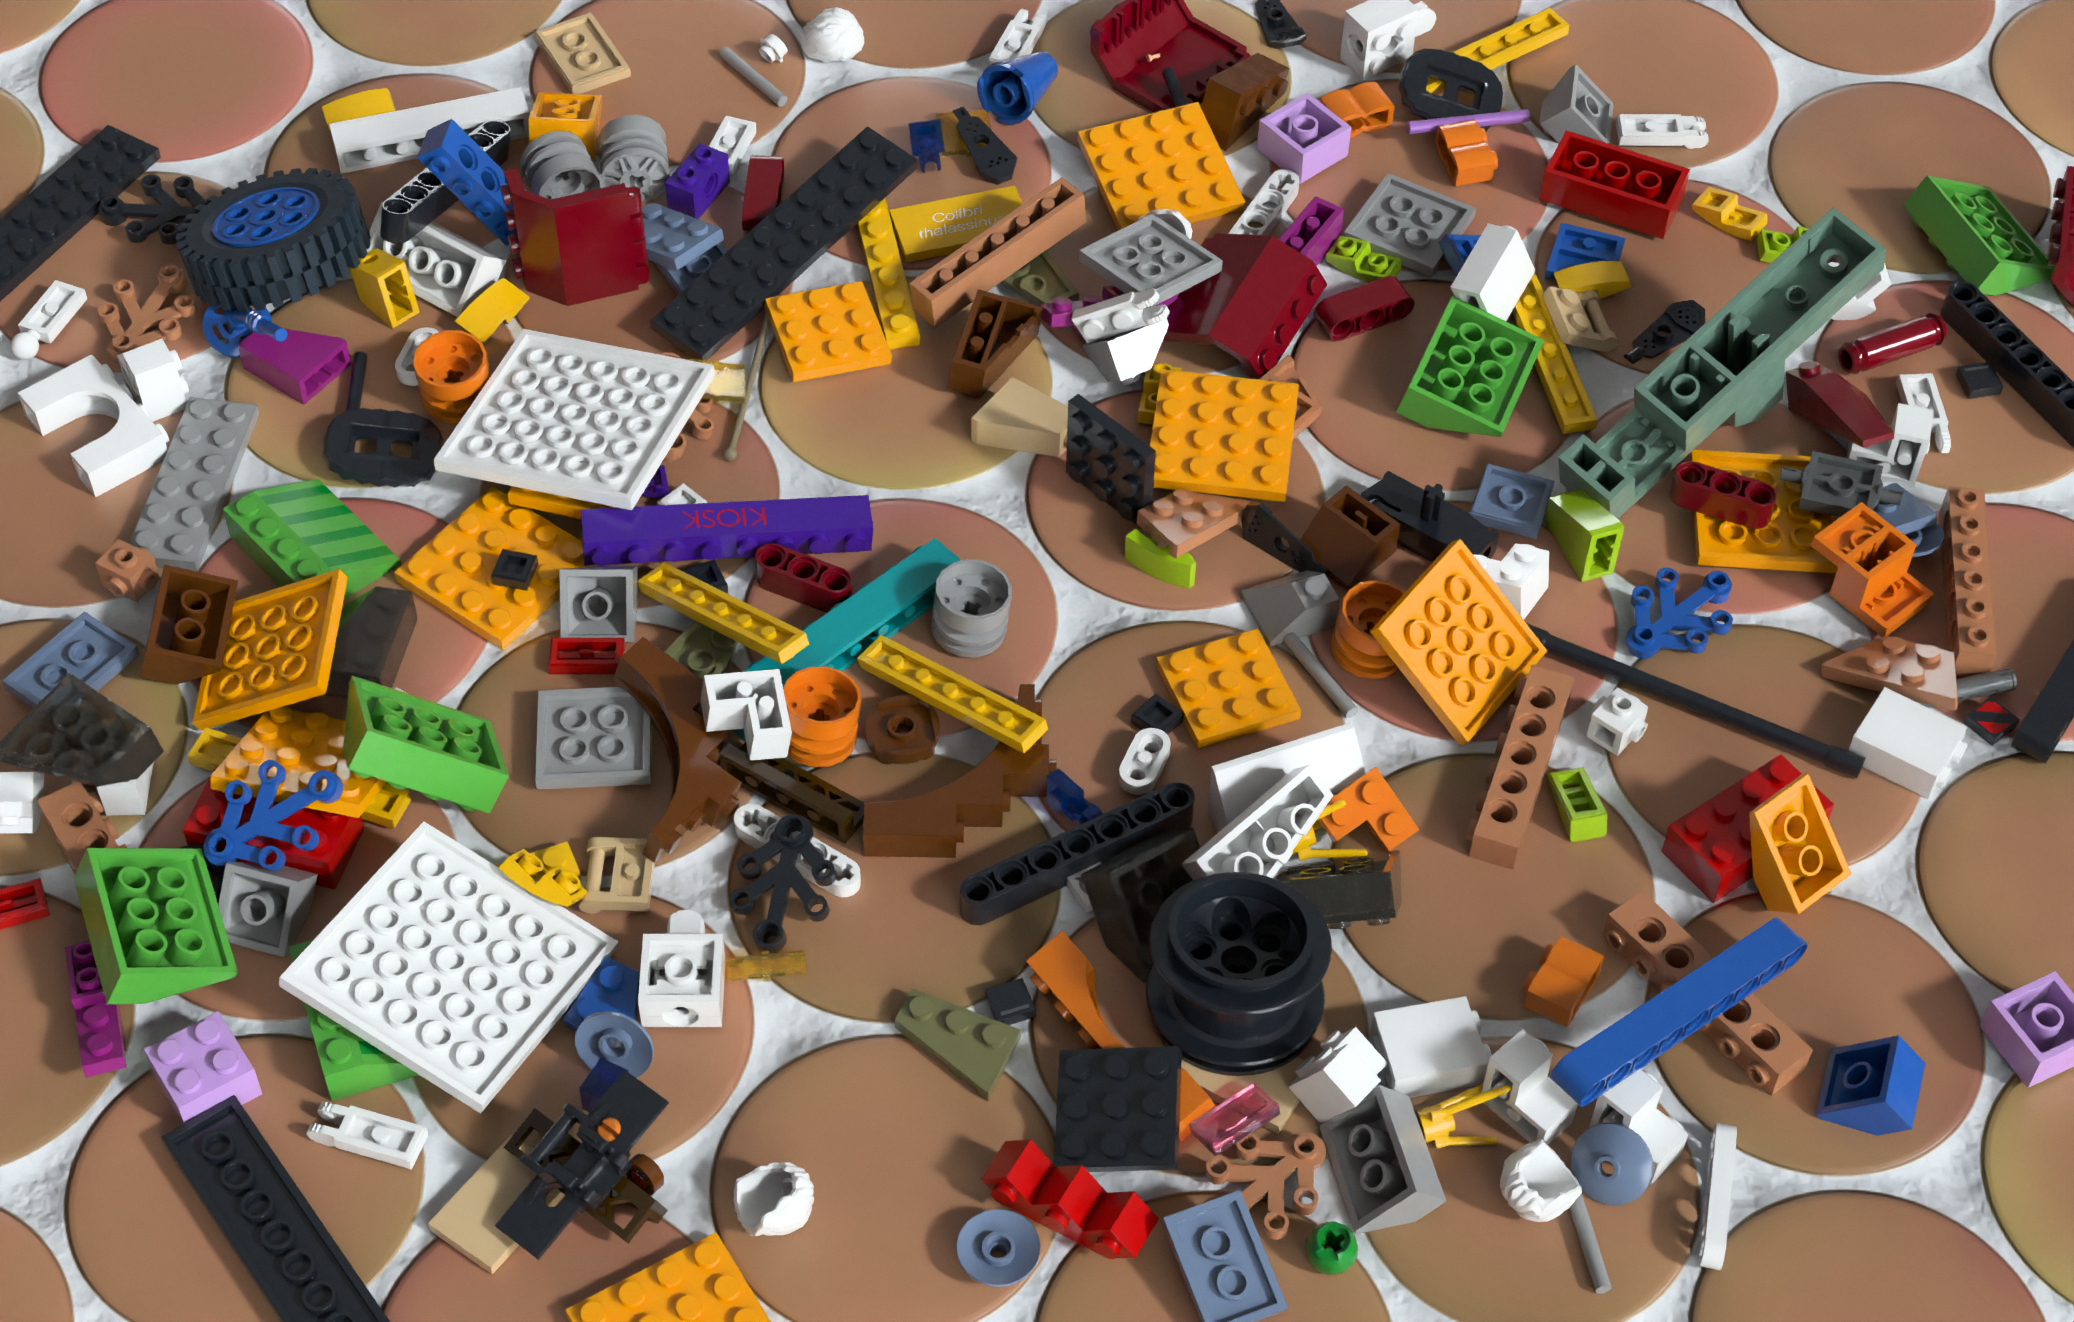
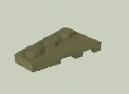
M1047 250L1001 282L1037 306L1041 303H1052V300L1055 298L1080 301L1079 292Z
M694 620L669 646L665 653L703 680L704 675L726 673L738 642Z
M912 988L895 1018V1028L930 1056L935 1055L950 1067V1072L961 1080L965 1078L977 1088V1093L987 1101H989L1021 1038V1030Z

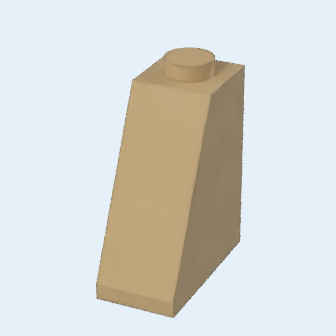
M1011 377L971 418V441L978 445L1060 457L1067 450L1068 406Z

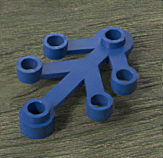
M1661 568L1657 572L1655 586L1659 589L1661 618L1653 624L1650 622L1649 608L1652 606L1654 592L1647 586L1635 587L1630 600L1635 609V626L1627 631L1625 637L1629 652L1633 656L1642 659L1652 657L1660 648L1701 653L1706 649L1708 635L1705 631H1711L1717 635L1727 634L1733 622L1731 614L1727 611L1717 610L1712 613L1711 617L1690 615L1707 602L1721 604L1727 601L1732 588L1729 576L1722 571L1711 572L1705 576L1702 587L1675 607L1674 589L1677 586L1678 573L1672 568ZM1716 621H1722L1725 624H1719ZM1671 629L1689 630L1686 636L1665 634ZM1692 639L1699 640L1700 643L1694 642Z
M274 760L263 762L258 770L262 784L250 821L239 828L244 805L252 798V789L248 784L240 780H234L227 785L225 796L229 803L221 827L211 831L204 841L203 849L206 858L217 866H225L227 862H236L238 859L260 864L269 871L280 870L286 861V856L281 849L275 846H266L260 849L245 843L260 835L292 843L304 851H311L316 848L319 843V834L315 829L306 825L295 828L278 823L316 800L324 804L337 801L343 792V782L340 777L328 770L317 771L309 779L307 787L272 807L278 786L285 779L286 770L283 765ZM276 767L277 773L275 777L268 779L267 773L269 769ZM326 779L327 787L323 791H318L319 782ZM243 787V795L239 799H235V790ZM306 832H310L309 842L302 845L301 836ZM222 840H226V848L222 852H218V844ZM276 852V861L273 864L268 865V856L271 853Z

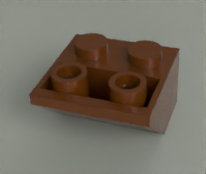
M1346 485L1322 504L1300 540L1313 551L1314 560L1328 570L1327 575L1349 590L1396 552L1400 523Z

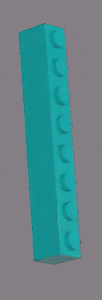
M936 538L932 539L924 546L917 547L911 555L897 565H891L884 574L871 583L861 586L857 593L847 600L834 605L827 614L817 621L808 623L802 631L806 632L809 645L795 654L793 658L780 664L765 656L761 660L751 663L744 672L779 669L783 687L786 680L795 672L808 667L825 666L843 672L858 661L857 658L880 635L891 638L933 608L936 580L941 571L950 564L962 560ZM744 729L732 730L742 740L746 741Z

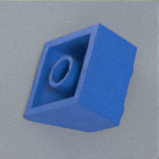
M1899 1035L1830 1049L1816 1115L1821 1120L1877 1136L1912 1130L1925 1062Z

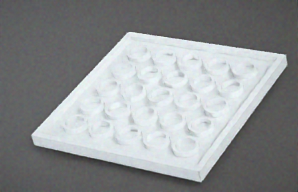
M523 329L434 458L436 471L633 510L715 377L714 365Z
M423 821L279 977V986L481 1114L581 994L605 956L611 958L616 952L618 941L562 906L544 900L525 890L505 875L499 867Z

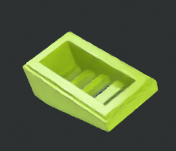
M1584 767L1548 773L1547 780L1570 841L1578 842L1604 837L1607 834V812ZM1579 784H1580L1579 787H1573V788L1563 789V787H1568V786H1573V785H1579Z

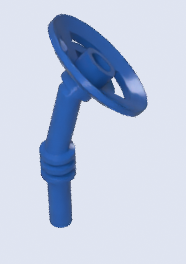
M209 305L203 317V333L207 342L217 352L228 357L241 358L238 348L240 339L251 335L253 331L261 335L266 334L279 342L287 338V331L272 322L271 315L266 307L264 310H253L249 307L247 311H238L237 307L234 306L230 311L225 310L220 315L215 313L220 306L215 308ZM223 324H227V329L230 333L224 329ZM217 325L219 333L229 340L228 344L222 342L215 335L212 326Z

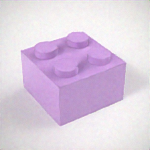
M1306 93L1260 119L1257 149L1281 169L1295 172L1299 176V183L1301 184L1348 156L1351 126L1309 93Z
M2056 971L1990 1001L1979 1027L2027 1088L2074 1067V993Z
M219 1011L144 1049L155 1079L182 1124L233 1095L236 1096L241 1105L262 1095L253 1066Z

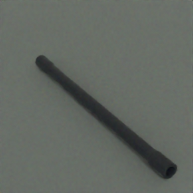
M1526 623L1546 648L1547 653L1820 761L1827 767L1852 777L1858 778L1866 759L1863 756L1835 745H1827L1551 635L1544 629Z

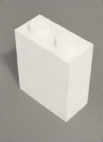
M1487 224L1451 285V290L1456 298L1507 321L1535 272V268L1518 231L1508 225Z
M1884 687L1854 734L1848 751L1866 758L1863 764L1864 768L1929 799L1936 786L1941 789L1945 786L1952 772V768L1948 767L1951 761L1958 764L1968 745L1962 741L1967 726Z
M1466 996L1373 1013L1370 1036L1374 1048L1388 1063L1382 1069L1386 1086L1389 1089L1408 1095L1410 1098L1474 1087L1484 1083L1489 1058L1492 1056L1488 1044H1482L1479 1035L1481 1032L1479 1015L1476 1010L1471 1011Z

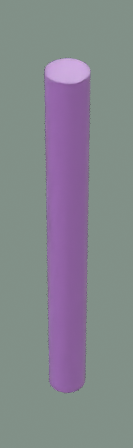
M1528 109L1408 121L1405 127L1407 134L1437 132L1438 125L1473 119L1477 121L1480 127L1529 122L1530 113Z

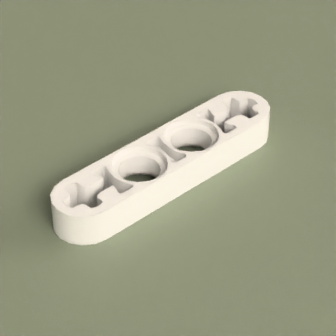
M1280 169L1275 171L1228 234L1268 236L1297 197L1300 182L1299 176L1292 170ZM1265 202H1273L1276 203L1278 206L1275 208H1267L1264 207L1262 204ZM1250 222H1259L1263 224V227L1252 228L1247 224Z
M757 804L743 805L734 814L735 833L739 839L758 849L775 837V828L781 817ZM757 820L758 826L756 824H753L752 822ZM746 821V822L751 823V824H749L748 826H745V823H744V822ZM795 831L791 833L789 837L794 838L798 836L801 832ZM812 837L811 843L824 860H829L833 863L837 876L843 878L848 874L850 875V880L843 878L837 881L836 878L835 882L829 886L818 885L812 875V867L802 861L803 857L799 852L795 864L797 870L804 878L835 896L849 897L854 895L861 886V874L858 864ZM781 853L777 854L772 859L779 862ZM824 869L820 871L818 876L825 877L830 873V870Z
M1715 1123L1713 1128L1699 1251L1700 1267L1721 1270L1727 1243L1737 1126Z

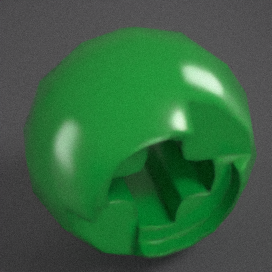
M1330 1221L1320 1223L1311 1231L1306 1239L1305 1251L1309 1263L1317 1271L1327 1275L1344 1273L1353 1265L1358 1256V1244L1355 1234L1346 1225ZM1325 1245H1330L1331 1248L1325 1249L1324 1247ZM1339 1247V1251L1334 1252L1333 1249Z

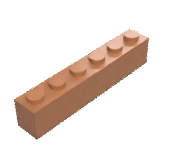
M1063 177L1052 183L911 281L909 285L913 310L934 328L941 325L972 303L978 289L988 292L1086 223L1084 194Z

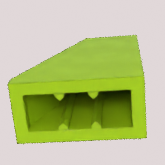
M1582 489L1568 493H1559L1554 497H1550L1544 522L1579 580L1585 582L1613 574L1624 531L1622 522Z

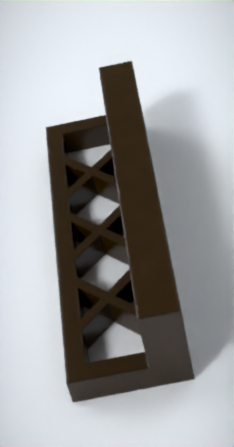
M746 742L739 749L728 743L719 753L721 768L742 782L741 787L790 814L805 817L813 827L844 844L848 842L864 822V802L784 758L761 759L762 761L749 760Z
M534 1108L503 1148L519 1159L525 1154L519 1148L531 1132L535 1129L544 1136L554 1122ZM567 1133L557 1145L559 1149L553 1150L546 1158L545 1167L550 1162L552 1163L554 1158L571 1157L580 1147L581 1143ZM625 1176L613 1188L621 1196L612 1197L611 1190L597 1207H605L606 1215L597 1208L592 1210L587 1207L585 1210L628 1244L649 1217L658 1224L668 1211L657 1200ZM556 1188L564 1195H566L565 1189ZM630 1202L639 1210L623 1229L614 1222L613 1205Z

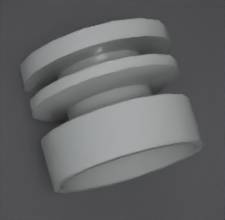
M624 115L608 122L601 129L598 136L603 188L622 183L625 184L626 188L638 187L641 194V203L660 196L666 190L665 182L670 177L666 134L661 125L653 119L641 115Z
M553 131L543 134L533 140L523 151L520 160L521 172L534 194L548 199H555L603 188V180L595 164L592 162L585 144L579 136L569 131Z
M971 559L954 562L941 571L935 586L931 632L936 642L942 648L960 657L977 658L991 654L1001 646L1007 633L1008 614L1012 599V585L1007 575L996 565L983 560Z

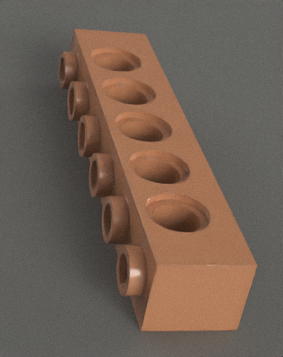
M1948 486L1939 511V526L1944 531L1941 558L1947 650L1954 652L1956 679L1991 672L1997 657L1984 489Z
M1532 664L1528 677H1520L1514 698L1520 699L1518 706L1510 705L1505 721V726L1510 727L1508 734L1501 732L1495 754L1501 756L1498 762L1491 761L1485 782L1491 783L1489 791L1481 790L1476 805V811L1481 812L1479 820L1471 819L1465 840L1472 842L1469 857L1514 869L1570 700L1575 676Z
M80 780L37 800L44 821L74 874L87 848H127L126 844L117 845L115 840L119 838V834L110 817L102 819L100 813L104 812V809L95 791L87 793Z
M1640 891L1608 914L1603 932V937L1606 938L1608 945L1626 957L1633 964L1637 973L1644 978H1648L1661 992L1714 958L1643 891ZM1753 993L1699 1029V1031L1705 1032L1718 1045L1720 1051L1726 1057L1733 1059L1742 1067L1754 1084L1762 1086L1771 1096L1805 1071L1813 1051L1805 1041Z

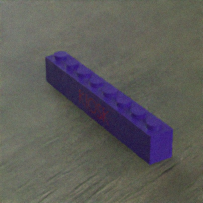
M869 495L636 506L633 510L618 507L581 509L584 566L755 557L756 551L761 546L771 543L779 544L803 554L872 551L873 521Z

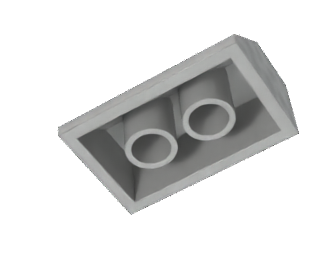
M1378 1085L1356 1107L1319 1125L1354 1232L1364 1233L1416 1222L1447 1202L1408 1095Z

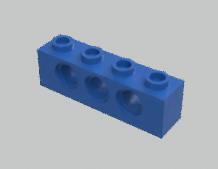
M453 119L429 129L417 158L506 246L509 245L508 235L513 234V230H508L504 211L509 210V205H504L500 190L501 185H506L504 171Z

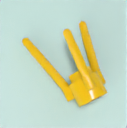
M1339 800L1326 806L1307 834L1301 837L1292 850V855L1297 854L1299 861L1310 858L1367 856L1368 851L1366 849L1310 848V846L1317 844L1314 830L1323 827L1318 820L1343 808L1346 805L1345 800Z
M1482 1083L1436 1105L1416 1111L1415 1114L1425 1142L1434 1141L1436 1149L1446 1146L1496 1145L1498 1142L1496 1137L1449 1136V1132L1455 1131V1122L1452 1114L1508 1093L1511 1087L1503 1085L1481 1093Z

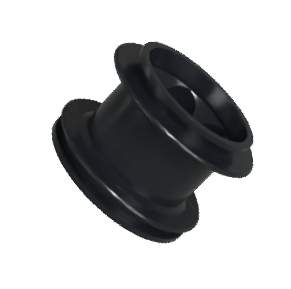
M1223 872L1200 877L1179 887L1164 900L1154 915L1150 928L1149 945L1153 964L1146 982V1001L1152 1025L1165 1046H1179L1182 1051V1060L1199 1069L1228 1076L1262 1074L1282 1067L1299 1056L1313 1039L1323 1016L1325 991L1322 979L1328 970L1332 953L1330 931L1318 908L1305 895L1292 886L1268 876L1247 872Z

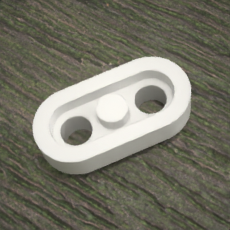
M424 327L410 334L395 362L397 378L401 383L409 386L418 385L413 366L414 353L422 341L432 334L439 333L438 330Z
M1146 728L1135 735L1119 767V784L1126 792L1142 795L1150 792L1156 785L1170 755L1171 742L1169 736L1164 731L1157 728Z

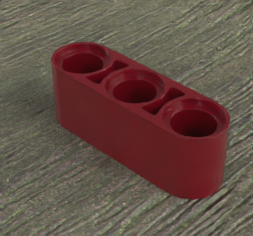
M750 156L742 208L743 231H751L781 204L784 182V157Z
M1387 276L1327 297L1318 303L1313 313L1316 320L1333 341H1342L1405 318L1413 310L1415 301L1395 276Z
M1685 461L1678 464L1675 469L1669 497L1679 507L1748 528L1759 529L1767 526L1770 522L1777 493L1770 484L1698 462Z
M774 543L761 546L755 553L757 583L766 591L828 613L837 603L844 602L853 595L852 576L844 568Z

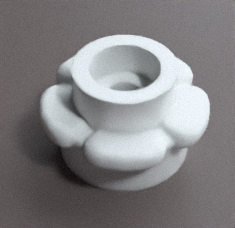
M769 34L766 38H760L759 45L761 46L759 53L769 63H772L774 60L779 63L783 61L782 58L788 50L777 36Z

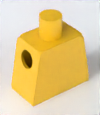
M375 248L367 252L365 258H359L360 264L356 269L348 268L360 301L392 329L420 313L406 264L403 260Z

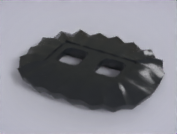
M1426 48L1414 52L1404 62L1398 89L1402 94V104L1410 109L1413 116L1422 117L1424 120L1501 111L1503 100L1502 84L1495 73L1482 63L1473 61L1468 57L1459 56L1453 52ZM1428 78L1444 82L1443 96L1429 93L1426 90ZM1458 88L1474 92L1475 97L1472 106L1457 102ZM1485 126V127H1480V128H1484L1485 131L1487 132V130H1488L1491 126Z
M368 408L347 410L335 417L327 427L323 441V457L327 461L329 470L338 473L343 480L354 479L360 484L371 483L377 487L389 485L396 488L404 484L415 487L421 481H430L436 471L434 458L444 445V439L439 428L431 420L415 413ZM359 439L376 441V452L374 454L356 453V441ZM406 443L412 445L411 457L391 456L392 444Z

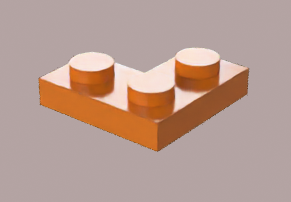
M1377 767L1370 769L1336 793L1326 806L1339 800H1345L1346 805L1318 820L1333 842H1337L1365 822L1385 852L1391 851L1420 830Z

